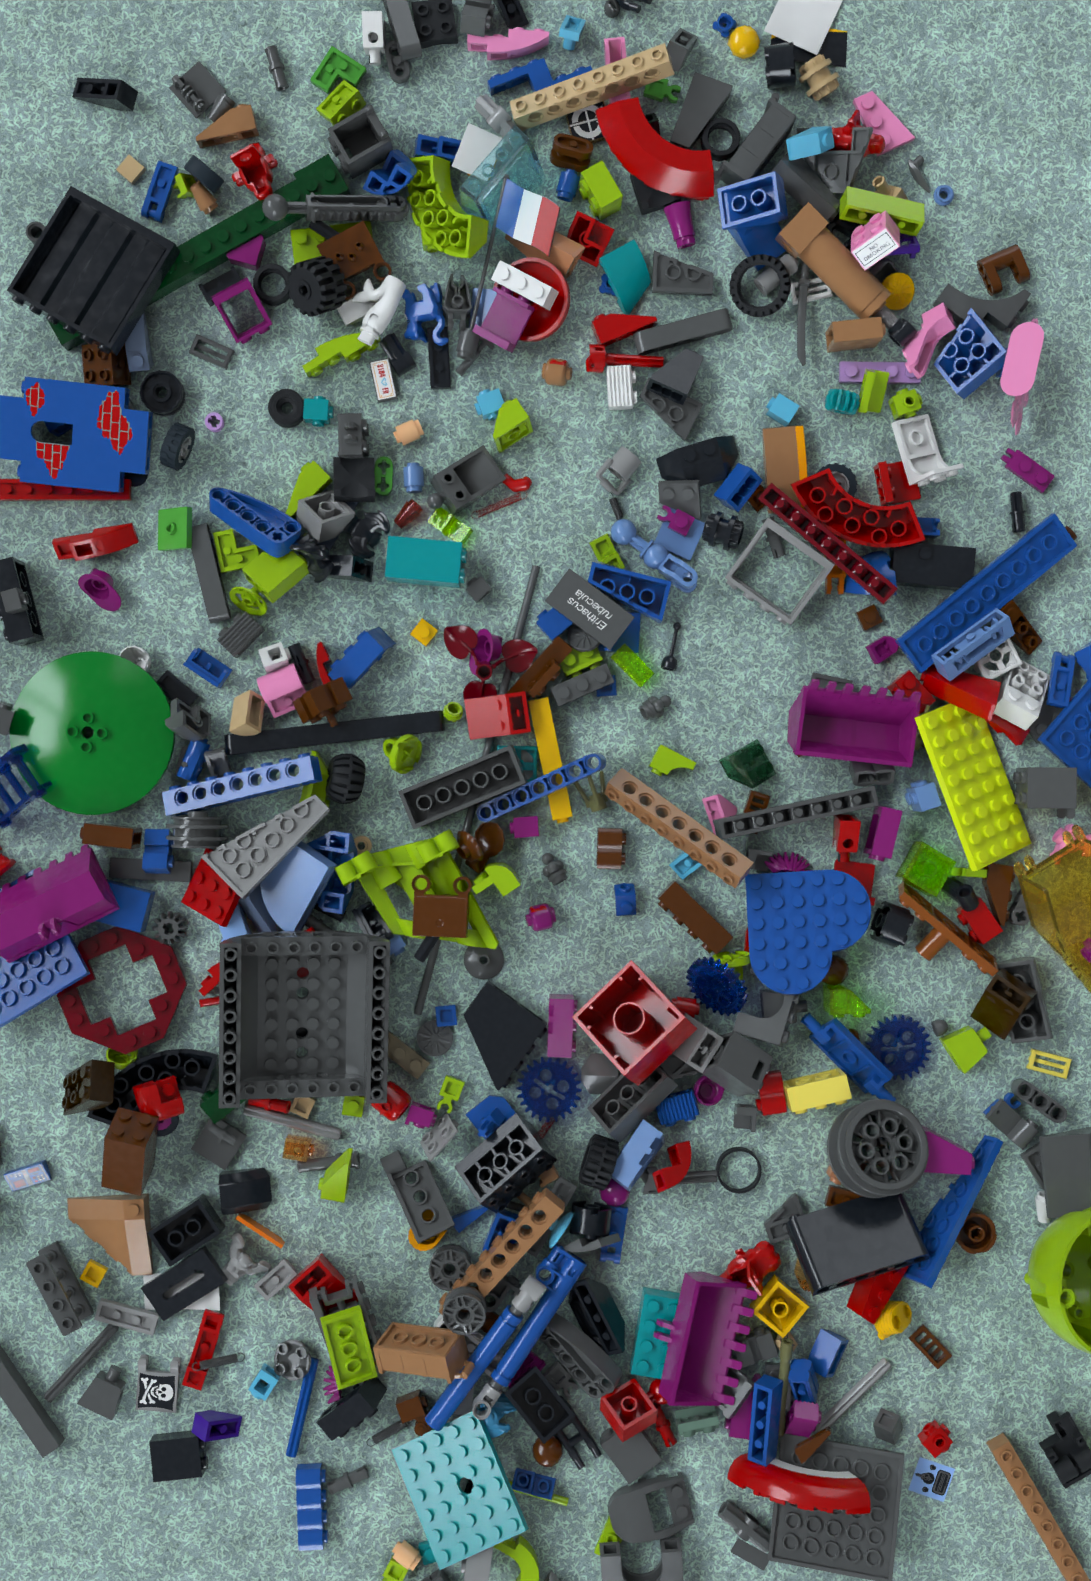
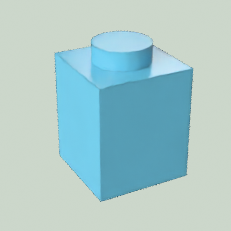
M779 393L776 399L772 397L766 408L769 410L766 415L783 426H788L800 406Z

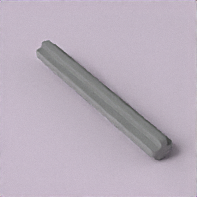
M248 1103L243 1111L244 1115L334 1140H339L342 1133L340 1128L274 1110L266 1111L265 1108L251 1106Z
M882 1358L821 1418V1423L817 1424L816 1431L819 1432L828 1426L831 1427L892 1367L890 1362Z

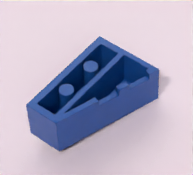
M380 627L367 632L365 630L361 632L356 638L358 642L354 646L351 644L343 652L345 656L341 660L337 659L330 666L332 670L328 675L333 680L342 677L348 690L351 689L369 671L370 667L383 657L384 652L396 644Z

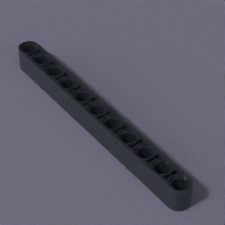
M443 710L341 721L333 728L329 723L262 730L261 733L253 736L227 734L224 735L226 754L237 755L396 737L405 734L445 731Z

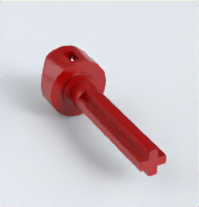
M589 344L590 355L586 359L587 372L603 373L605 365L663 367L664 357L606 354L604 345Z

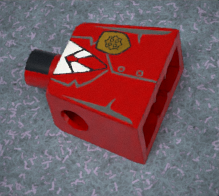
M834 815L832 846L838 852L839 862H850V853L858 851L861 821L855 815Z

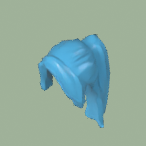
M504 1393L500 1395L492 1407L489 1417L483 1420L491 1438L501 1436L511 1429L509 1424L505 1425V1423H499V1421L505 1414L517 1411ZM480 1404L479 1410L483 1411L487 1408V1406L485 1404Z

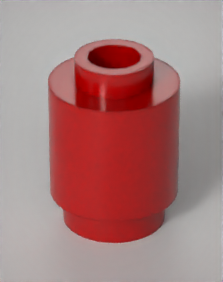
M678 996L671 998V1001L683 1014L686 1013L693 1018L695 1015H699L700 1003H696L695 998Z

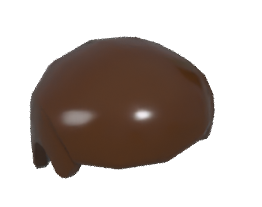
M832 954L830 970L822 982L833 986L843 983L849 972L846 961Z
M552 1436L545 1444L537 1438L533 1444V1457L539 1465L552 1467L559 1463L563 1455V1447L558 1438Z

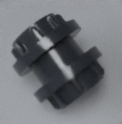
M720 511L716 514L711 513L708 515L702 533V538L708 542V546L714 547L716 542L723 544V550L729 551L730 548H738L744 531V523L738 520V516L732 515L730 520L723 519L724 513Z

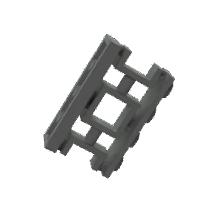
M357 1275L352 1276L353 1280H345L346 1289L327 1294L325 1286L321 1287L319 1291L317 1287L309 1289L310 1304L325 1344L326 1341L320 1318L327 1316L321 1299H323L325 1306L337 1303L336 1307L329 1309L330 1315L358 1305L356 1300L348 1303L344 1301L353 1298L352 1289H354L362 1310L364 1322L367 1323L372 1337L370 1340L368 1335L371 1351H373L372 1348L382 1335L380 1329L376 1330L375 1328L377 1325L374 1313L370 1314L371 1304L369 1298H365L363 1295L365 1287L363 1281L358 1280Z

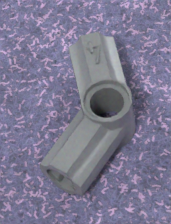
M487 94L480 95L475 100V109L486 119L485 121L497 134H500L515 150L527 136L500 105L498 106Z

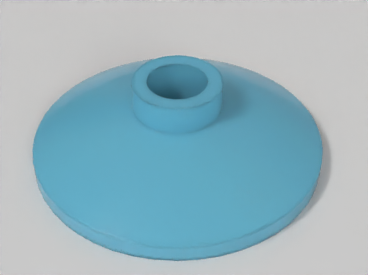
M569 1212L560 1220H556L548 1228L552 1231L548 1247L552 1248L561 1238L572 1220L573 1212Z

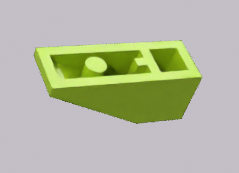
M314 460L311 463L307 462L301 468L302 472L299 474L285 513L293 519L296 518L298 500L321 493L333 482L331 477Z
M348 1148L326 1169L324 1178L320 1177L318 1190H321L320 1199L345 1202L349 1186L353 1148Z

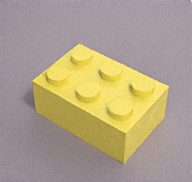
M840 1068L783 1081L786 1106L795 1114L805 1113L807 1109L814 1107L815 1109H823L827 1107V1104L835 1103V1105L847 1103L848 1099H852L847 1074Z

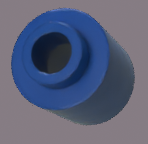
M566 169L561 172L556 189L559 200L572 202L573 198L576 197L580 181L577 171Z

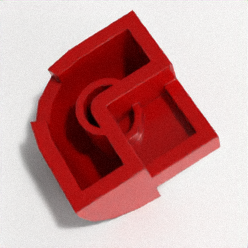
M577 211L569 228L567 238L585 247L580 260L598 267L600 264L599 258L605 255L615 229Z
M174 1075L155 1082L149 1081L132 1087L141 1113L159 1117L158 1121L185 1113L183 1100Z

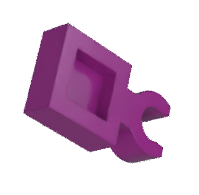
M663 505L661 509L667 512V516L662 517L658 515L657 519L661 522H670L667 528L686 537L695 518L679 509L674 514L668 506Z

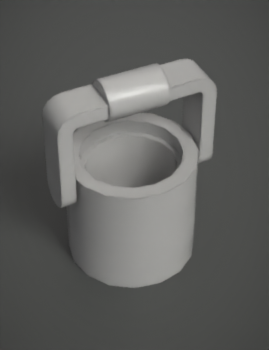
M621 446L612 459L608 458L596 472V477L608 492L619 495L631 481L630 477L640 466L641 461L630 450ZM607 469L622 481L616 489L602 476Z

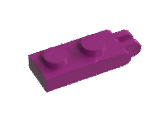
M1007 448L1005 453L1011 458L1006 455H1002L1000 458L1006 463V469L1041 494L1055 477L1020 450L1014 452L1012 449Z

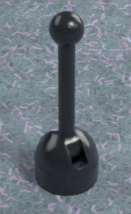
M679 622L673 624L674 634L670 654L664 657L661 663V668L664 670H677V660L673 657L678 630L681 628Z

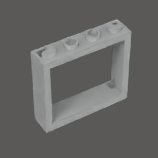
M768 517L725 578L728 580L726 583L736 590L738 587L744 591L742 594L750 601L755 599L761 603L759 607L765 612L769 613L772 611L777 615L776 619L784 625L786 623L791 625L835 564ZM768 528L824 567L790 614L734 576Z

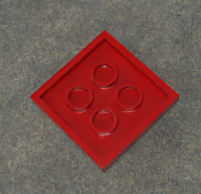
M206 848L203 855L206 853H210L214 850L211 848ZM201 858L181 902L220 926L227 927L240 896Z

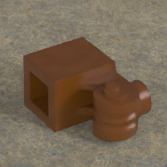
M420 1389L397 1397L395 1405L402 1424L415 1419L414 1430L418 1436H423V1434L429 1432L431 1427L425 1421V1416L428 1413L426 1409L428 1401L425 1394L422 1395Z

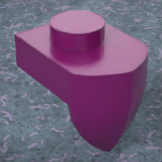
M882 636L865 647L874 664H879L897 652L899 648L895 641L897 639L891 636Z

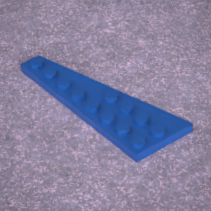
M987 1135L982 1138L972 1153L975 1159L974 1169H971V1175L961 1174L955 1184L951 1182L948 1186L950 1191L944 1199L940 1198L924 1220L923 1229L919 1231L930 1254L929 1259L910 1265L903 1276L904 1278L932 1289L969 1211L973 1207V1203L1000 1152L1003 1141Z

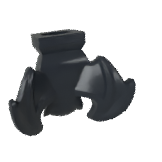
M377 510L378 513H364V519H358L355 515L343 529L344 532L350 533L352 538L348 539V542L353 549L351 551L353 555L362 559L374 557L375 552L369 550L367 544L372 549L379 544L382 534L376 532V530L381 529L386 535L389 534L390 522L380 510Z
M306 532L289 549L296 550L310 562L307 569L315 578L314 582L320 583L331 574L334 564H326L324 562L330 559L329 549L325 545L317 544L318 541Z

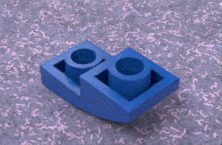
M516 1468L512 1489L552 1500L557 1479Z

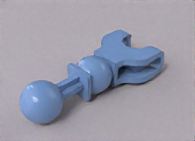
M620 519L612 525L611 537L614 542L619 545L630 544L641 552L639 557L641 560H644L648 567L658 569L660 574L668 581H672V584L682 592L691 593L696 589L698 575L693 568L672 554H668L664 546L654 544L652 539L647 543L636 534L635 525L630 520ZM684 578H688V579H690L691 581H690V582H685L683 579H684Z

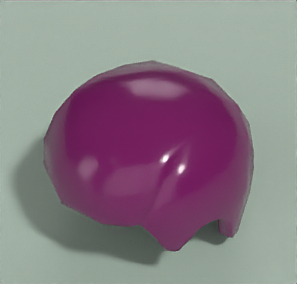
M703 1075L696 1080L693 1090L699 1103L711 1106L717 1104L722 1099L725 1089Z
M612 1178L605 1190L599 1191L601 1199L607 1205L613 1207L623 1205L630 1195V1191L626 1190Z

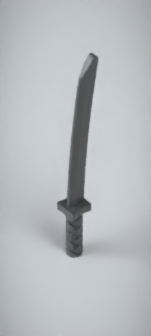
M804 262L801 278L797 283L799 287L797 357L802 366L806 364L807 291L811 281L808 280L810 268Z

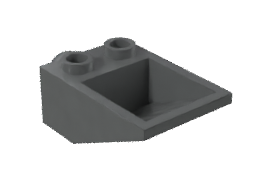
M483 445L433 476L431 484L437 493H432L428 496L427 504L432 509H439L444 502L452 516H454L505 481L506 477Z

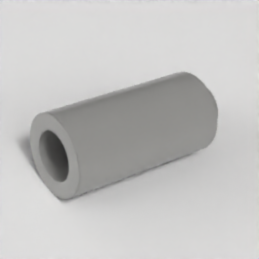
M785 254L779 259L787 268L790 276L798 270L797 265L799 263L793 256ZM769 267L754 279V284L766 296L780 285V280L777 273Z

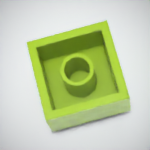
M602 160L581 172L579 193L584 200H588L590 204L589 210L593 217L597 216L599 221H602L621 210L623 195Z

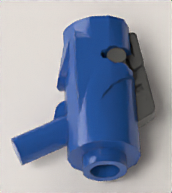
M205 738L195 742L190 741L188 746L182 747L176 768L177 776L188 781L197 780L203 770L202 765L206 762L204 752L210 751L211 745L207 743L208 739Z

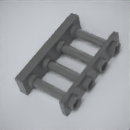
M56 1241L38 1251L39 1256L29 1260L26 1265L62 1335L66 1336L81 1328V1320L92 1315L94 1310L59 1242Z

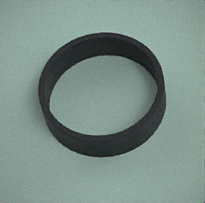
M732 1147L727 1149L720 1155L716 1164L717 1177L722 1186L730 1192L738 1194L749 1192L760 1181L762 1173L761 1164L756 1155L747 1148ZM737 1151L749 1153L756 1159L758 1165V1173L755 1180L749 1186L740 1189L727 1186L721 1180L719 1173L723 1159L730 1153Z

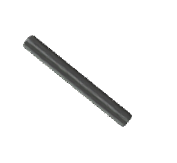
M108 1324L44 1394V1399L51 1403L110 1340L119 1327Z

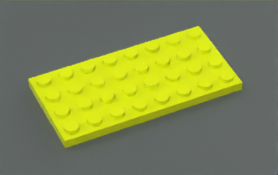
M951 703L915 717L914 719L971 870L978 871L1032 844L1018 805L1014 804L1015 797L986 720Z

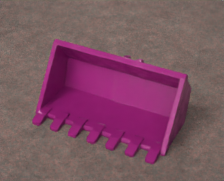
M812 679L808 686L804 685L788 714L787 742L792 747L795 755L912 767L917 724L914 718L919 716L921 692L915 691L909 698H904L905 691L898 689L893 696H887L888 688L881 687L876 694H871V686L868 685L862 686L859 692H854V684L846 683L842 690L835 689L837 686L835 681H829L825 688L818 687L820 684L818 679Z
M88 844L81 846L79 854L74 855L71 851L65 854L64 861L58 863L57 859L49 863L48 869L43 871L39 867L33 871L32 877L27 879L26 875H22L18 878L16 885L11 887V884L8 882L2 886V891L0 892V956L5 958L7 962L11 963L120 909L92 847L90 848Z
M703 1271L684 1273L673 1322L664 1319H657L656 1325L670 1329V1335L660 1331H654L653 1334L655 1338L668 1342L667 1355L658 1391L667 1400L668 1405L720 1406L721 1403L734 1404L735 1397L723 1393L725 1385L736 1388L739 1384L738 1379L727 1376L729 1368L741 1370L743 1365L742 1361L731 1358L732 1351L745 1352L747 1347L746 1344L735 1341L737 1332L748 1335L751 1329L750 1326L740 1324L739 1319L740 1315L753 1317L754 1309L743 1306L744 1297L756 1300L758 1297V1293L755 1290L746 1288V1283L732 1281Z

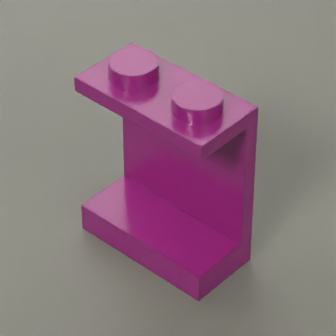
M494 286L493 291L497 292V295L481 327L475 324L472 332L513 353L535 308L530 306V300L519 295L517 299L512 296L513 291L502 286L499 289Z

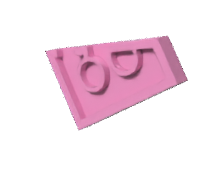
M873 91L853 100L855 108L860 110V120L863 126L873 127L872 133L884 137L885 149L881 154H876L877 157L914 141L915 137Z

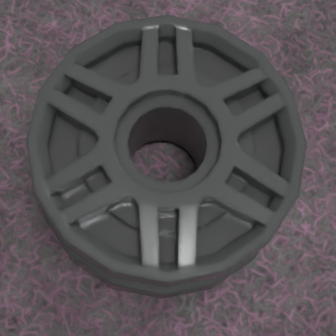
M455 1244L443 1245L436 1249L431 1257L428 1269L433 1284L441 1290L451 1291L455 1281L458 1278L462 1279L466 1275L467 1268L472 1264L471 1257L464 1248ZM447 1264H452L455 1266L456 1269L453 1271H449L446 1269L445 1266Z
M468 1286L451 1290L443 1303L442 1315L446 1327L459 1335H470L477 1332L483 1326L486 1318V1301L483 1295L478 1290ZM466 1309L468 1310V1312H462L460 1310Z

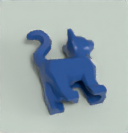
M436 282L430 288L425 283L418 285L417 289L423 296L420 301L416 300L413 292L410 293L409 289H405L402 298L405 299L404 314L407 320V328L404 333L405 338L414 341L422 340L427 343L428 339L422 323L436 320L438 324L433 330V341L440 346L446 345L449 339L440 337V333L445 327V318L442 310L443 296L440 284Z

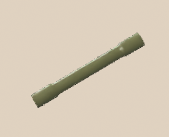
M790 1338L781 1339L778 1379L783 1380L778 1436L785 1434L788 1376L793 1352V1340Z

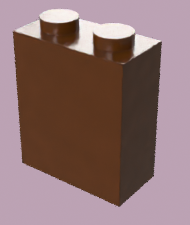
M95 822L84 823V827H81L80 839H82V844L137 849L141 847L143 828Z

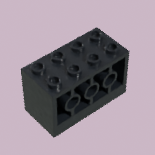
M515 1113L454 1167L479 1204L497 1213L504 1210L513 1198L519 1197L528 1185L535 1183L544 1171L551 1169L558 1159L533 1125Z

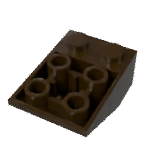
M1002 968L995 974L985 989L970 1017L1005 1040L1037 994V991Z
M91 1059L66 1075L63 1081V1087L65 1088V1096L62 1100L63 1115L101 1109L113 1103L114 1062Z

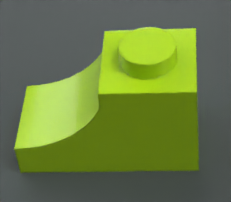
M660 744L649 767L652 768V773L662 777L663 774L668 775L675 768L693 770L696 762Z

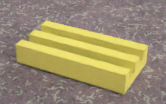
M1031 1048V1055L1026 1066L1027 1069L1067 1079L1072 1059ZM1037 1054L1040 1056L1056 1059L1066 1063L1065 1065H1061L1050 1061L1038 1059L1035 1057ZM1034 1062H1037L1040 1064L1063 1069L1064 1071L1063 1073H1060L1045 1068L1033 1066Z

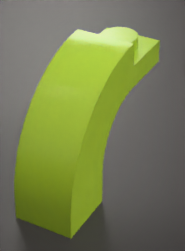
M519 1535L516 1541L510 1538L493 1546L518 1563L520 1574L516 1581H539V1562L536 1552L524 1537Z

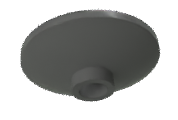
M499 945L497 949L468 946L464 954L466 970L478 979L493 978L501 971L504 964V955ZM483 956L488 959L485 964L480 962V958Z

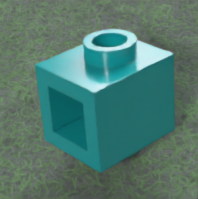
M314 396V399L304 398L303 419L305 423H312V426L324 427V424H330V418H334V406H331L330 401L326 400V397Z

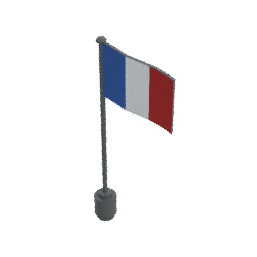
M508 174L502 176L504 180L470 328L460 331L458 339L457 357L465 360H473V356H476L480 336L472 331L496 228L517 241L539 249L548 257L550 256L560 207L548 198L521 188L510 180Z

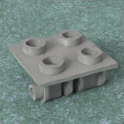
M447 1112L436 1121L435 1126L425 1133L420 1141L430 1162L458 1132V1122L454 1119L452 1120Z

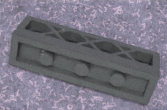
M560 1175L551 1192L565 1202L564 1209L574 1194L578 1182L575 1180L571 1182ZM540 1210V1211L538 1212V1215H542V1214H544L545 1212H543L542 1210ZM547 1229L527 1252L537 1258L552 1231Z

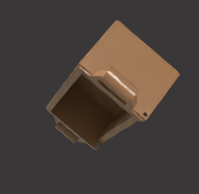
M392 1322L373 1347L376 1359L374 1363L381 1374H384L385 1371L446 1379L447 1383L451 1384L454 1379H467L475 1367L473 1362L467 1361L469 1353L465 1336L444 1328Z

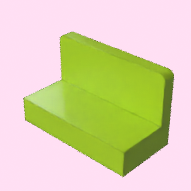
M865 368L859 394L860 404L857 409L858 412H881L889 378L888 372Z

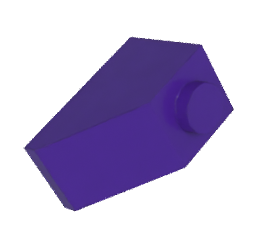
M214 1410L195 1412L191 1432L204 1442L238 1437L242 1416Z

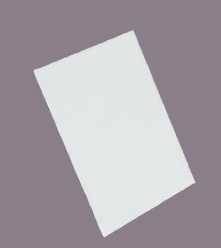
M778 0L764 31L787 42H793L794 45L817 55L843 0Z

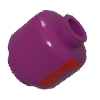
M547 903L529 907L528 914L525 915L527 926H531L537 932L552 928L553 923L556 922L554 908L550 907Z

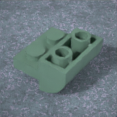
M694 1406L674 1410L679 1436L691 1437L696 1432L711 1433L716 1428H719L715 1406Z

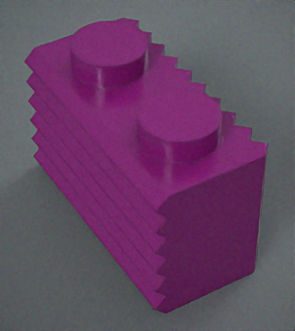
M795 1400L786 1414L785 1434L809 1438L811 1433L815 1432L817 1424L821 1423L822 1413L819 1411V1405L813 1402L806 1403L805 1401Z

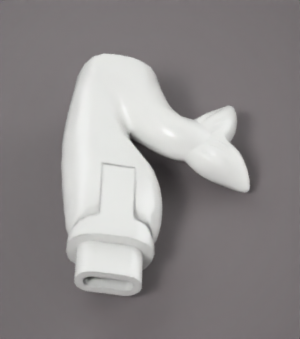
M387 275L381 286L375 290L370 278H368L363 285V291L353 297L352 302L378 301L366 313L362 321L361 333L357 338L362 343L372 346L375 339H379V335L383 333L390 323L406 289V285L400 279Z

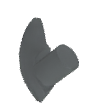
M919 155L914 160L909 159L908 166L914 180L930 193L931 190L919 168L924 162V158Z

